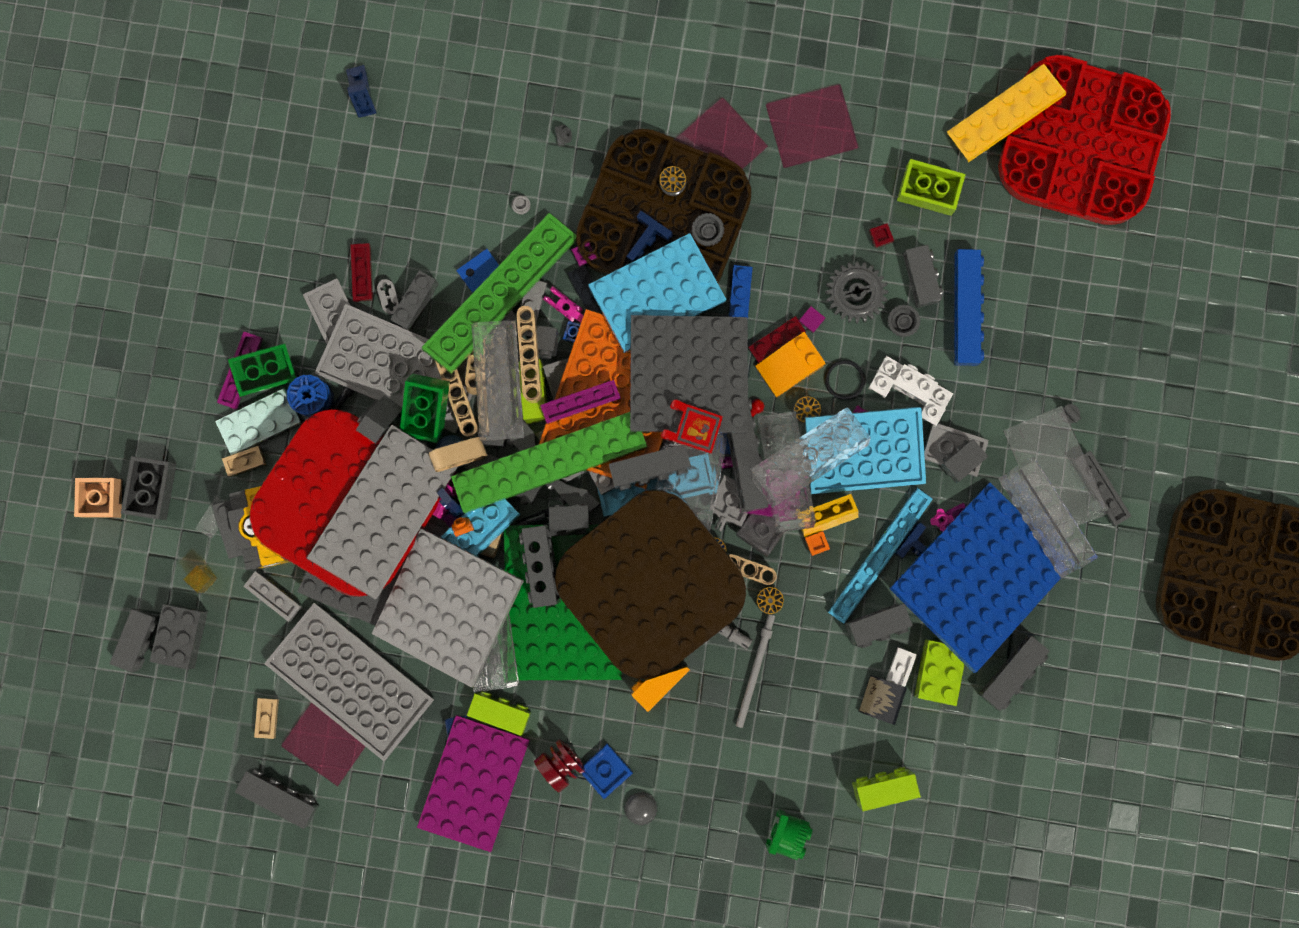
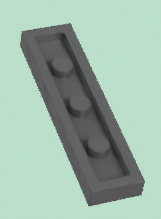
M1091 450L1074 459V465L1112 526H1117L1130 518L1131 514Z

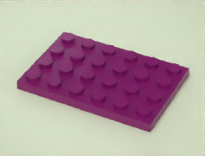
M456 715L417 828L491 852L530 739Z

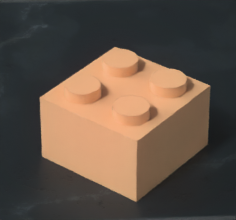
M75 478L74 517L121 518L122 479Z

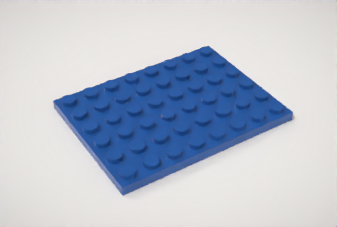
M988 483L889 589L973 673H976L1073 564L991 483Z

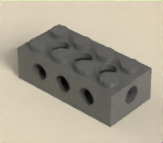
M549 525L524 528L522 533H519L521 545H524L525 553H522L524 565L527 564L528 572H525L526 583L530 584L531 592H528L529 603H533V608L557 605L561 602V598L556 587L557 569ZM535 541L540 544L539 551L534 549ZM538 561L543 564L542 571L537 568ZM540 581L546 584L545 590L540 588Z

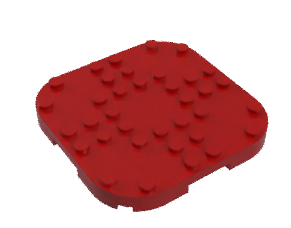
M1053 55L1045 57V59L1032 65L1024 77L1044 64L1066 91V95L1005 137L998 165L1001 182L1013 197L1031 205L1104 225H1116L1126 222L1138 214L1149 200L1162 142L1165 141L1170 123L1171 109L1169 101L1162 94V89L1147 78L1127 72L1119 74L1087 65V61L1069 56Z
M325 410L309 417L296 432L256 493L250 508V524L256 539L269 551L284 560H288L342 594L352 597L368 596L306 558L385 434L374 443L356 431L359 426L357 422L358 417L341 410ZM440 496L436 501L435 505L433 506L432 510L428 514L427 518L425 519L424 523L420 527V529L425 528L429 519L433 515L434 511L438 506ZM419 531L417 532L413 541L411 542L405 554L401 558L400 562L398 563L397 567L390 576L384 588L392 581V579L398 572L405 558L407 557L413 545L415 544L414 542L417 538Z

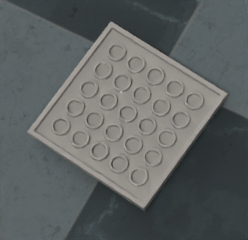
M421 528L372 634L458 681L474 687L524 580Z

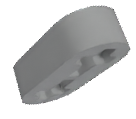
M384 279L378 283L377 290L384 312L392 316L400 302L395 285L390 280ZM385 284H387L389 287H391V288L388 290V291H389V296H387L386 292H385L384 290H382V289H384V287H385L384 285H385ZM389 299L396 305L393 307V311L387 308L389 306Z

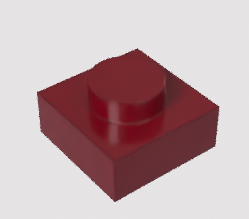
M888 223L869 230L875 249L894 242Z

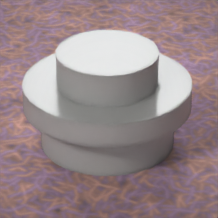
M520 195L513 199L512 209L515 213L523 215L530 210L531 204L526 196Z

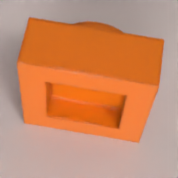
M823 531L805 538L811 556L830 549Z

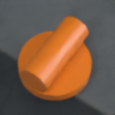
M460 517L454 521L452 529L457 537L473 531L474 526L469 518Z

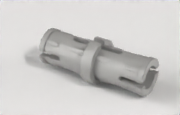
M728 625L718 632L725 636L729 642H734L745 650L749 648L753 639L740 633L739 629H734Z

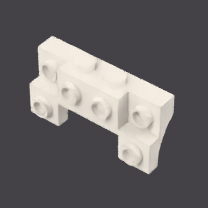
M888 356L884 358L868 388L885 398L892 387L918 403L925 405L922 409V418L933 424V426H937L953 395L952 392L937 385L938 383L934 381L935 378L926 373L923 375L918 372V368L911 364L902 365Z

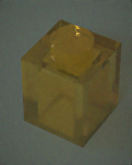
M196 565L183 580L197 593H204L218 578L204 565Z

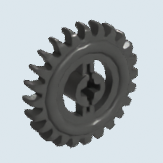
M858 261L855 262L854 266L848 262L847 268L841 265V272L834 270L836 276L829 277L833 283L826 284L827 287L831 288L825 292V294L831 295L826 301L833 302L829 308H837L834 315L841 312V320L848 316V323L851 322L852 318H855L856 324H858L860 318L865 323L867 316L873 320V313L879 315L880 311L878 308L884 309L885 306L882 302L888 300L883 296L888 294V290L883 289L887 286V283H881L884 276L878 277L879 270L873 272V265L866 268V262L862 266L859 265ZM852 279H861L868 284V286H864L861 283H854L848 291L843 292L845 284ZM855 289L856 292H860V295L858 297L856 294H853V291ZM871 292L870 299L863 305L856 306L846 300L848 298L851 302L858 303L864 298L866 293Z

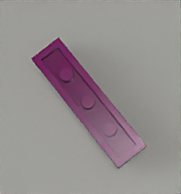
M243 332L234 357L259 351L263 338ZM229 369L217 403L237 410L241 397H239L231 369Z
M612 380L542 404L540 407L546 424L616 401L620 399V395L615 381Z

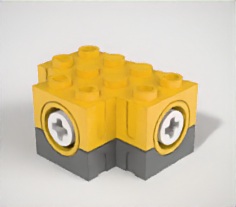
M261 486L229 494L233 511L228 512L235 549L242 551L246 570H260L289 562L262 546L252 532L249 518L250 508Z

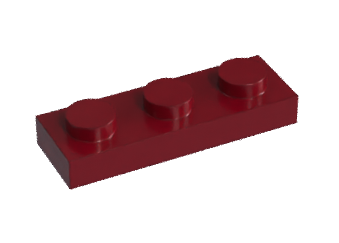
M370 243L350 244L353 301H373Z
M795 316L749 346L748 350L759 364L801 333H806V331Z

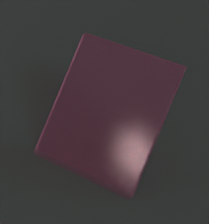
M840 84L766 104L783 168L859 148Z
M724 98L717 101L675 139L677 142L708 154L712 152L735 162L742 169L768 147Z
M313 703L310 704L281 746L337 787L365 748L361 742Z

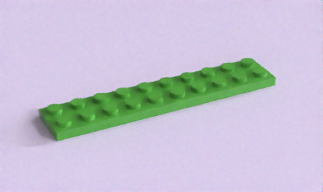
M548 213L422 346V350L452 374L576 242V234Z
M630 412L456 474L451 476L462 511L465 514L648 447L642 432H630Z

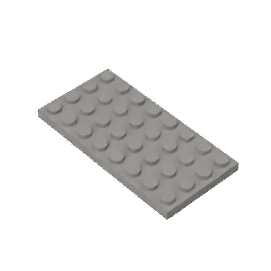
M345 304L315 370L316 375L375 400H380L383 396H386L400 407L403 405L405 381L412 373L441 379L435 360L422 350V346L429 339L348 304ZM467 357L457 369L470 402L473 395L467 392L465 386ZM477 362L471 365V367L475 369L481 366V364ZM446 371L445 378L452 379L455 371L452 374ZM471 381L469 385L472 387H476L478 385V382ZM454 388L451 395L453 397L460 396L461 389ZM448 398L444 429L456 434L459 426ZM460 406L458 414L465 415L467 406Z
M391 425L306 559L376 600L438 500L439 495L437 492L441 488L444 489L457 467L435 472L429 457V452L433 450Z
M313 603L264 663L384 762L435 700L317 603Z

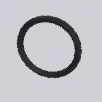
M840 360L828 368L825 375V385L834 397L849 400L858 396L863 390L865 375L861 367L855 362ZM840 364H849L859 371L861 385L854 394L842 396L832 390L829 384V375L834 367Z

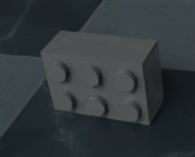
M131 456L121 514L167 520L177 464Z
M903 603L894 604L844 623L852 645L858 646V648L868 647L872 645L871 641L874 640L879 642L891 638L890 634L893 633L898 635L909 631L908 628L913 626Z
M163 604L150 662L186 670L194 669L208 612L174 604Z

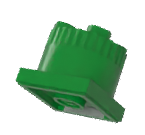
M777 810L765 844L768 852L773 855L778 853L794 860H798V858L803 859L806 852L805 842L810 840L813 831L809 825L810 823L791 816L784 810Z

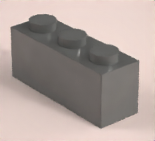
M924 245L905 250L903 257L916 308L939 303L944 294L942 287L938 285L937 279L939 274L937 268L933 266L934 254L932 249L929 250V246Z
M419 270L390 320L399 327L412 331L439 285L436 279Z
M383 396L380 400L376 399L357 420L359 426L356 431L376 443L395 422L402 411V407L386 396Z
M131 609L109 664L129 672L141 669L145 660L143 658L144 654L152 644V640H150L152 634L157 631L159 616L140 609Z

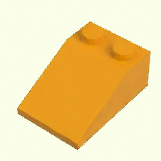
M803 332L755 367L777 398L821 369L826 363L806 333Z
M685 665L670 670L661 676L645 679L643 682L639 679L632 686L633 692L631 695L649 712L690 669Z

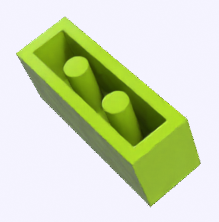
M482 690L480 693L476 692L474 694L467 716L517 735H523L531 714L530 711H527L528 707L517 704V706L511 705L509 700L499 697L497 700L491 697V693Z

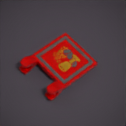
M673 400L670 408L682 411L683 414L677 432L674 433L665 429L661 433V438L712 454L723 416L678 400Z

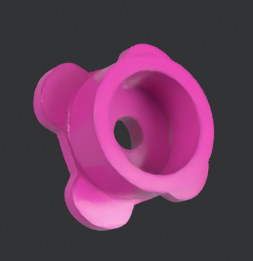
M938 509L936 511L937 514L934 518H931L930 523L939 527L940 531H944L954 518L952 515L946 514L944 509Z

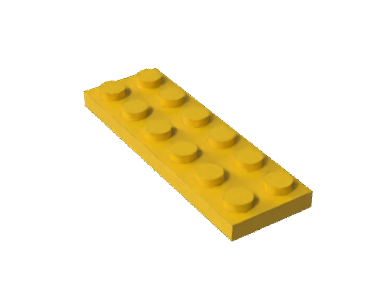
M1043 64L947 131V134L969 163L1066 95V91Z

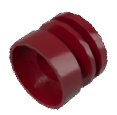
M561 739L556 742L559 750L553 745L550 747L552 757L544 752L534 760L535 766L542 776L559 793L570 784L566 775L569 774L572 778L577 779L578 775L575 770L580 774L585 772V768L577 753Z

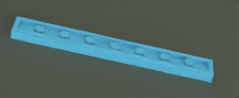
M918 488L914 490L828 611L830 615L843 624L847 621L933 500L930 496Z

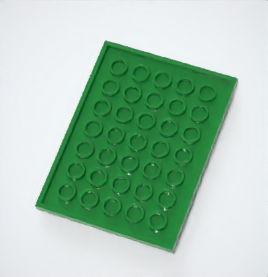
M590 524V532L599 524ZM509 525L504 530L505 571L519 577L524 582L505 620L506 681L622 680V672L610 661L562 599L557 605L533 608V603H529L528 592H531L530 584H527L525 579V572H528L527 564L524 565L522 553H525L524 545L520 543L519 533H522L524 528L543 525ZM586 534L552 536L556 569L564 553ZM535 541L534 549L539 551L540 544ZM538 561L537 568L542 571L543 564ZM540 581V588L545 590L546 584Z

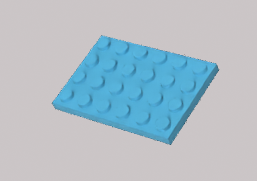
M690 233L588 285L624 353L631 350V315L698 316L727 300Z
M921 407L805 417L811 494L926 484Z

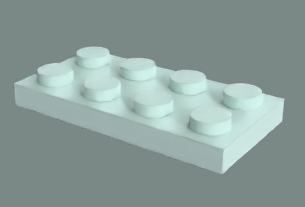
M285 388L215 421L231 455L245 451L302 423L298 413L288 403L287 390Z

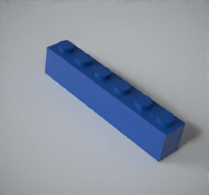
M958 249L954 253V366H978L984 360V350L981 349V342L984 341V331H981V323L984 322V312H981V304L984 303V293H981V286L984 284V275L981 274L984 256L981 255V250Z

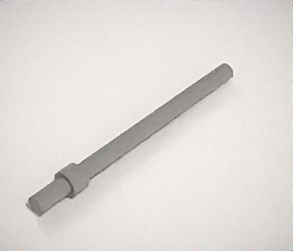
M768 614L765 626L761 629V640L735 725L740 728L744 726L767 643L772 637L773 631L771 630L775 616Z

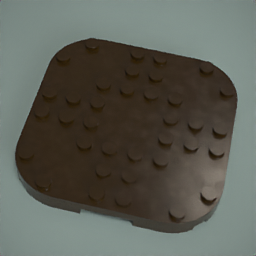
M635 129L625 135L622 134L612 143L600 169L601 172L577 227V245L582 258L589 267L605 276L630 264L631 262L628 261L627 255L647 229V227L637 221V215L640 211L672 232L673 237L669 243L689 233L694 239L691 230L695 219L702 214L712 213V215L718 216L724 224L723 237L717 244L715 243L710 246L701 245L695 239L694 241L719 284L750 206L751 186L745 175L746 173L739 165L725 157L712 152L708 154L677 142L673 137L654 130ZM670 166L679 167L686 175L685 189L676 196H669L660 188V174L665 168ZM656 234L655 242L651 246L648 245L646 247L644 256L669 243ZM587 243H590L593 249L592 252H589L587 246L585 247ZM595 255L596 258L590 261L588 257Z
M651 489L634 496L605 521L573 544L562 556L556 570V587L564 604L616 668L624 674L638 679L655 678L671 670L729 625L741 612L746 598L745 581L739 567L701 522L689 504L679 495L668 490Z
M1220 489L1198 491L1182 500L1172 517L1156 594L1157 615L1165 629L1173 636L1187 642L1264 660L1284 661L1299 653V508L1258 500Z

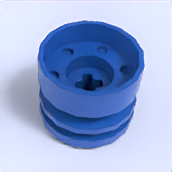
M302 375L290 383L287 390V400L295 412L311 417L318 412L331 408L334 404V393L332 388L318 377ZM307 392L312 395L310 399L305 396Z

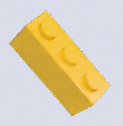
M852 494L797 514V521L804 538L859 518L858 509Z

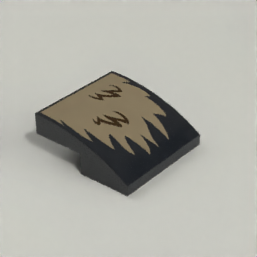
M870 675L858 712L895 725L907 687Z

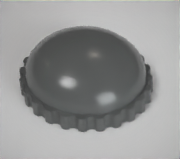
M702 214L693 222L692 235L697 243L710 246L715 243L717 244L723 237L724 224L715 214Z
M903 304L891 310L892 312L889 313L887 322L893 334L900 337H910V335H914L921 325V319L915 308Z
M634 793L625 802V815L635 825H647L657 815V802L648 793Z

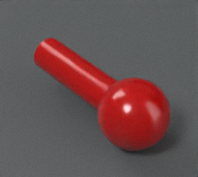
M760 399L752 400V409L750 411L751 416L754 417L756 414L763 412L765 406Z

